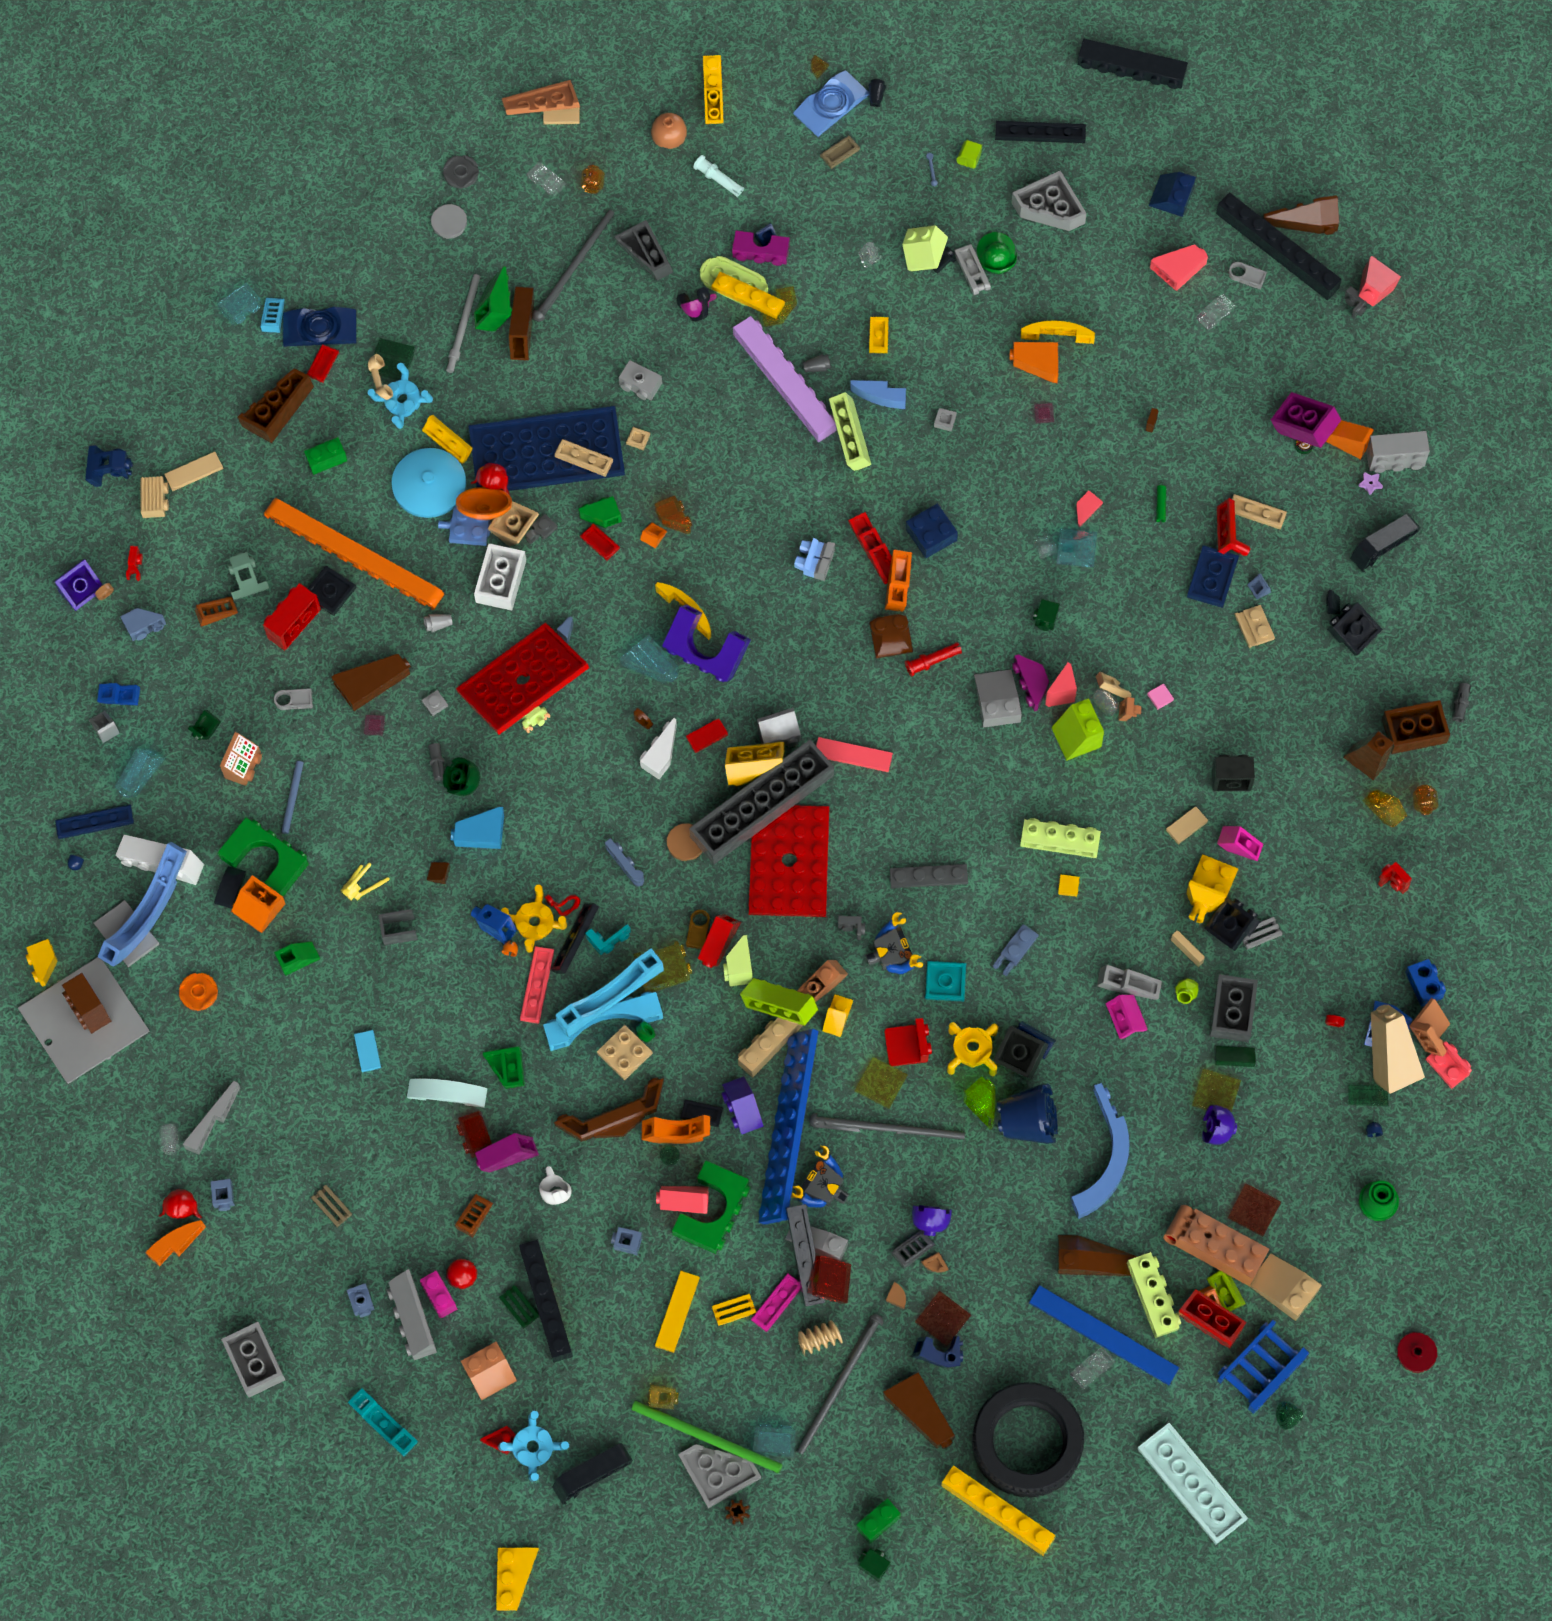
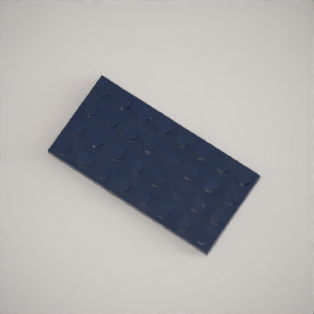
M615 406L469 425L475 478L478 469L485 464H500L506 469L508 491L625 475ZM564 439L613 458V463L606 477L556 458L555 452L561 440ZM476 482V487H477V488H478V487H483V486H481L478 482Z

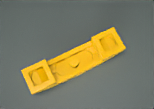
M1042 321L1021 328V339L1039 340V334L1076 336V343L1094 344L1095 333L1090 329L1066 321Z
M657 582L655 584L656 592L668 603L675 599L682 606L687 604L702 612L696 629L709 640L711 638L710 625L698 604L681 590L671 585Z

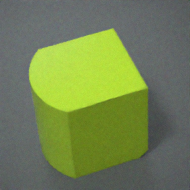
M969 140L964 141L957 157V163L973 169L976 168L982 153V145Z

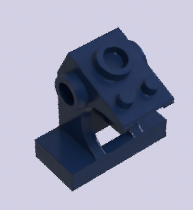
M96 445L89 446L85 480L95 487L102 486V477L107 473L114 477L123 476L125 479H129V475H132L130 469L133 467V462H131V458H128L126 451L117 448L113 449V451L104 452ZM109 460V464L104 465V462Z
M953 1336L950 1347L945 1352L935 1349L933 1346L934 1339L921 1337L917 1339L912 1354L913 1358L942 1368L961 1366L960 1362H963V1351L960 1350V1346H963V1341H960L959 1336Z

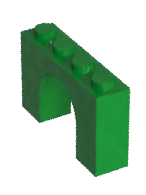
M246 817L218 851L221 860L236 868L252 849L261 846L274 849L279 854L278 865L264 883L283 897L309 865L307 856L302 851L298 850L296 852L287 841H280L271 830L265 831L261 828L259 822L254 819L249 820Z
M705 1161L697 1177L698 1183L709 1186V1188L721 1193L727 1202L726 1210L718 1220L710 1223H703L680 1213L672 1234L716 1254L718 1250L722 1251L726 1242L724 1236L726 1232H731L734 1226L733 1217L735 1214L739 1215L743 1206L741 1204L742 1198H747L751 1187L749 1186V1179Z

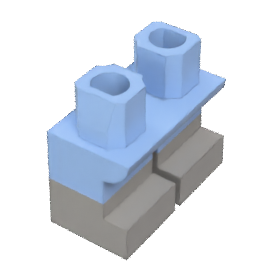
M813 538L812 542L802 540L800 552L808 555L807 558L797 556L794 567L802 570L804 575L825 581L835 552V543H822Z

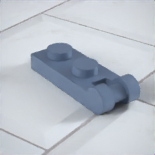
M611 838L605 842V849L632 883L637 887L644 884L643 872L633 867L635 866L634 862L629 856H624L622 853L623 849L618 842L614 843Z

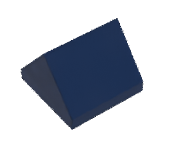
M769 223L755 233V238L764 247L770 243L771 236H777L772 224Z

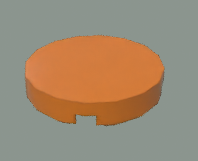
M206 973L190 974L180 984V1000L184 1006L191 1010L200 1011L207 1009L217 999V984Z

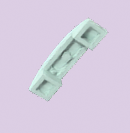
M410 1079L407 1098L463 1103L466 1106L484 1108L487 1088L449 1080Z

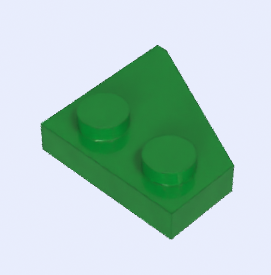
M519 1046L483 1052L484 1058L505 1089L525 1086L522 1052Z

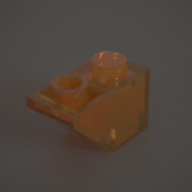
M675 495L654 504L655 512L662 526L684 534L691 533L690 527L692 522L689 516L685 517L683 513L685 511L681 500H677Z

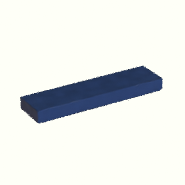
M130 804L55 820L58 839L134 824Z

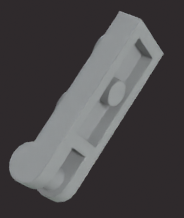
M972 245L954 250L972 294L976 295L979 294V291L990 290V283ZM981 280L982 283L976 285L975 281Z

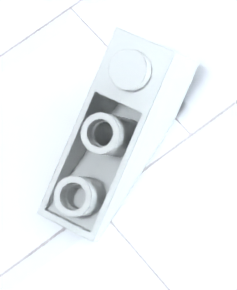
M675 718L664 725L662 734L653 739L651 748L648 751H644L640 757L641 768L657 779H660L671 765L677 728Z

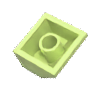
M936 225L907 230L902 245L909 271L938 268L948 237Z
M747 935L741 937L726 956L727 963L723 964L725 981H729V986L749 984L752 980Z

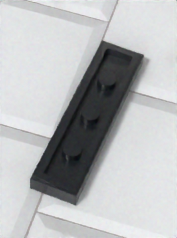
M595 903L583 905L551 971L557 974L566 973L599 908L598 905Z

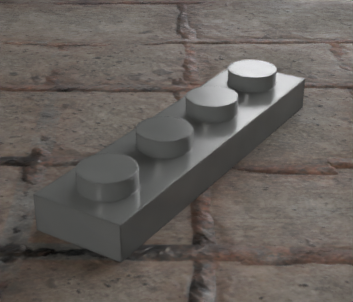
M967 864L890 868L891 888L968 884Z

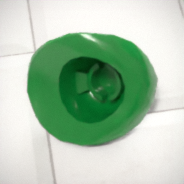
M992 232L982 237L978 243L977 256L982 268L986 271L1002 274L1008 272L1016 264L1017 253L1015 255V245L1006 234Z

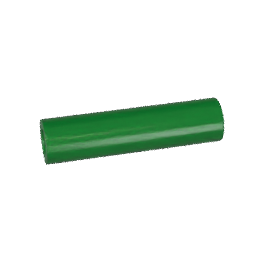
M1164 485L1157 486L1156 522H1160V520L1161 522L1166 521V486Z

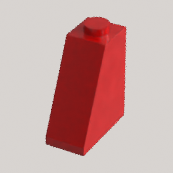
M725 914L716 916L698 956V959L702 960L703 965L710 968L719 966L741 921Z

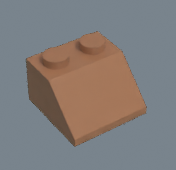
M497 1342L461 1361L481 1400L517 1381Z

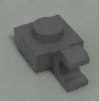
M544 514L531 525L533 530L525 534L527 537L526 541L531 545L539 537L545 540L558 529V526Z

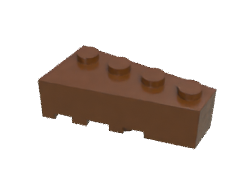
M295 368L277 382L275 388L264 393V397L261 400L250 405V409L247 412L241 413L237 417L243 428L273 443L314 388L310 377Z

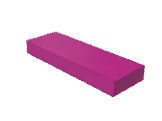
M787 1273L752 1317L751 1321L765 1332H768L801 1290L800 1282Z

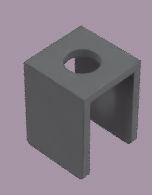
M412 909L379 914L384 946L418 940L415 930L387 935L385 933L384 924L415 919Z

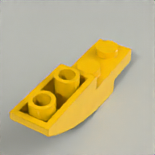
M721 55L703 56L705 124L723 123Z

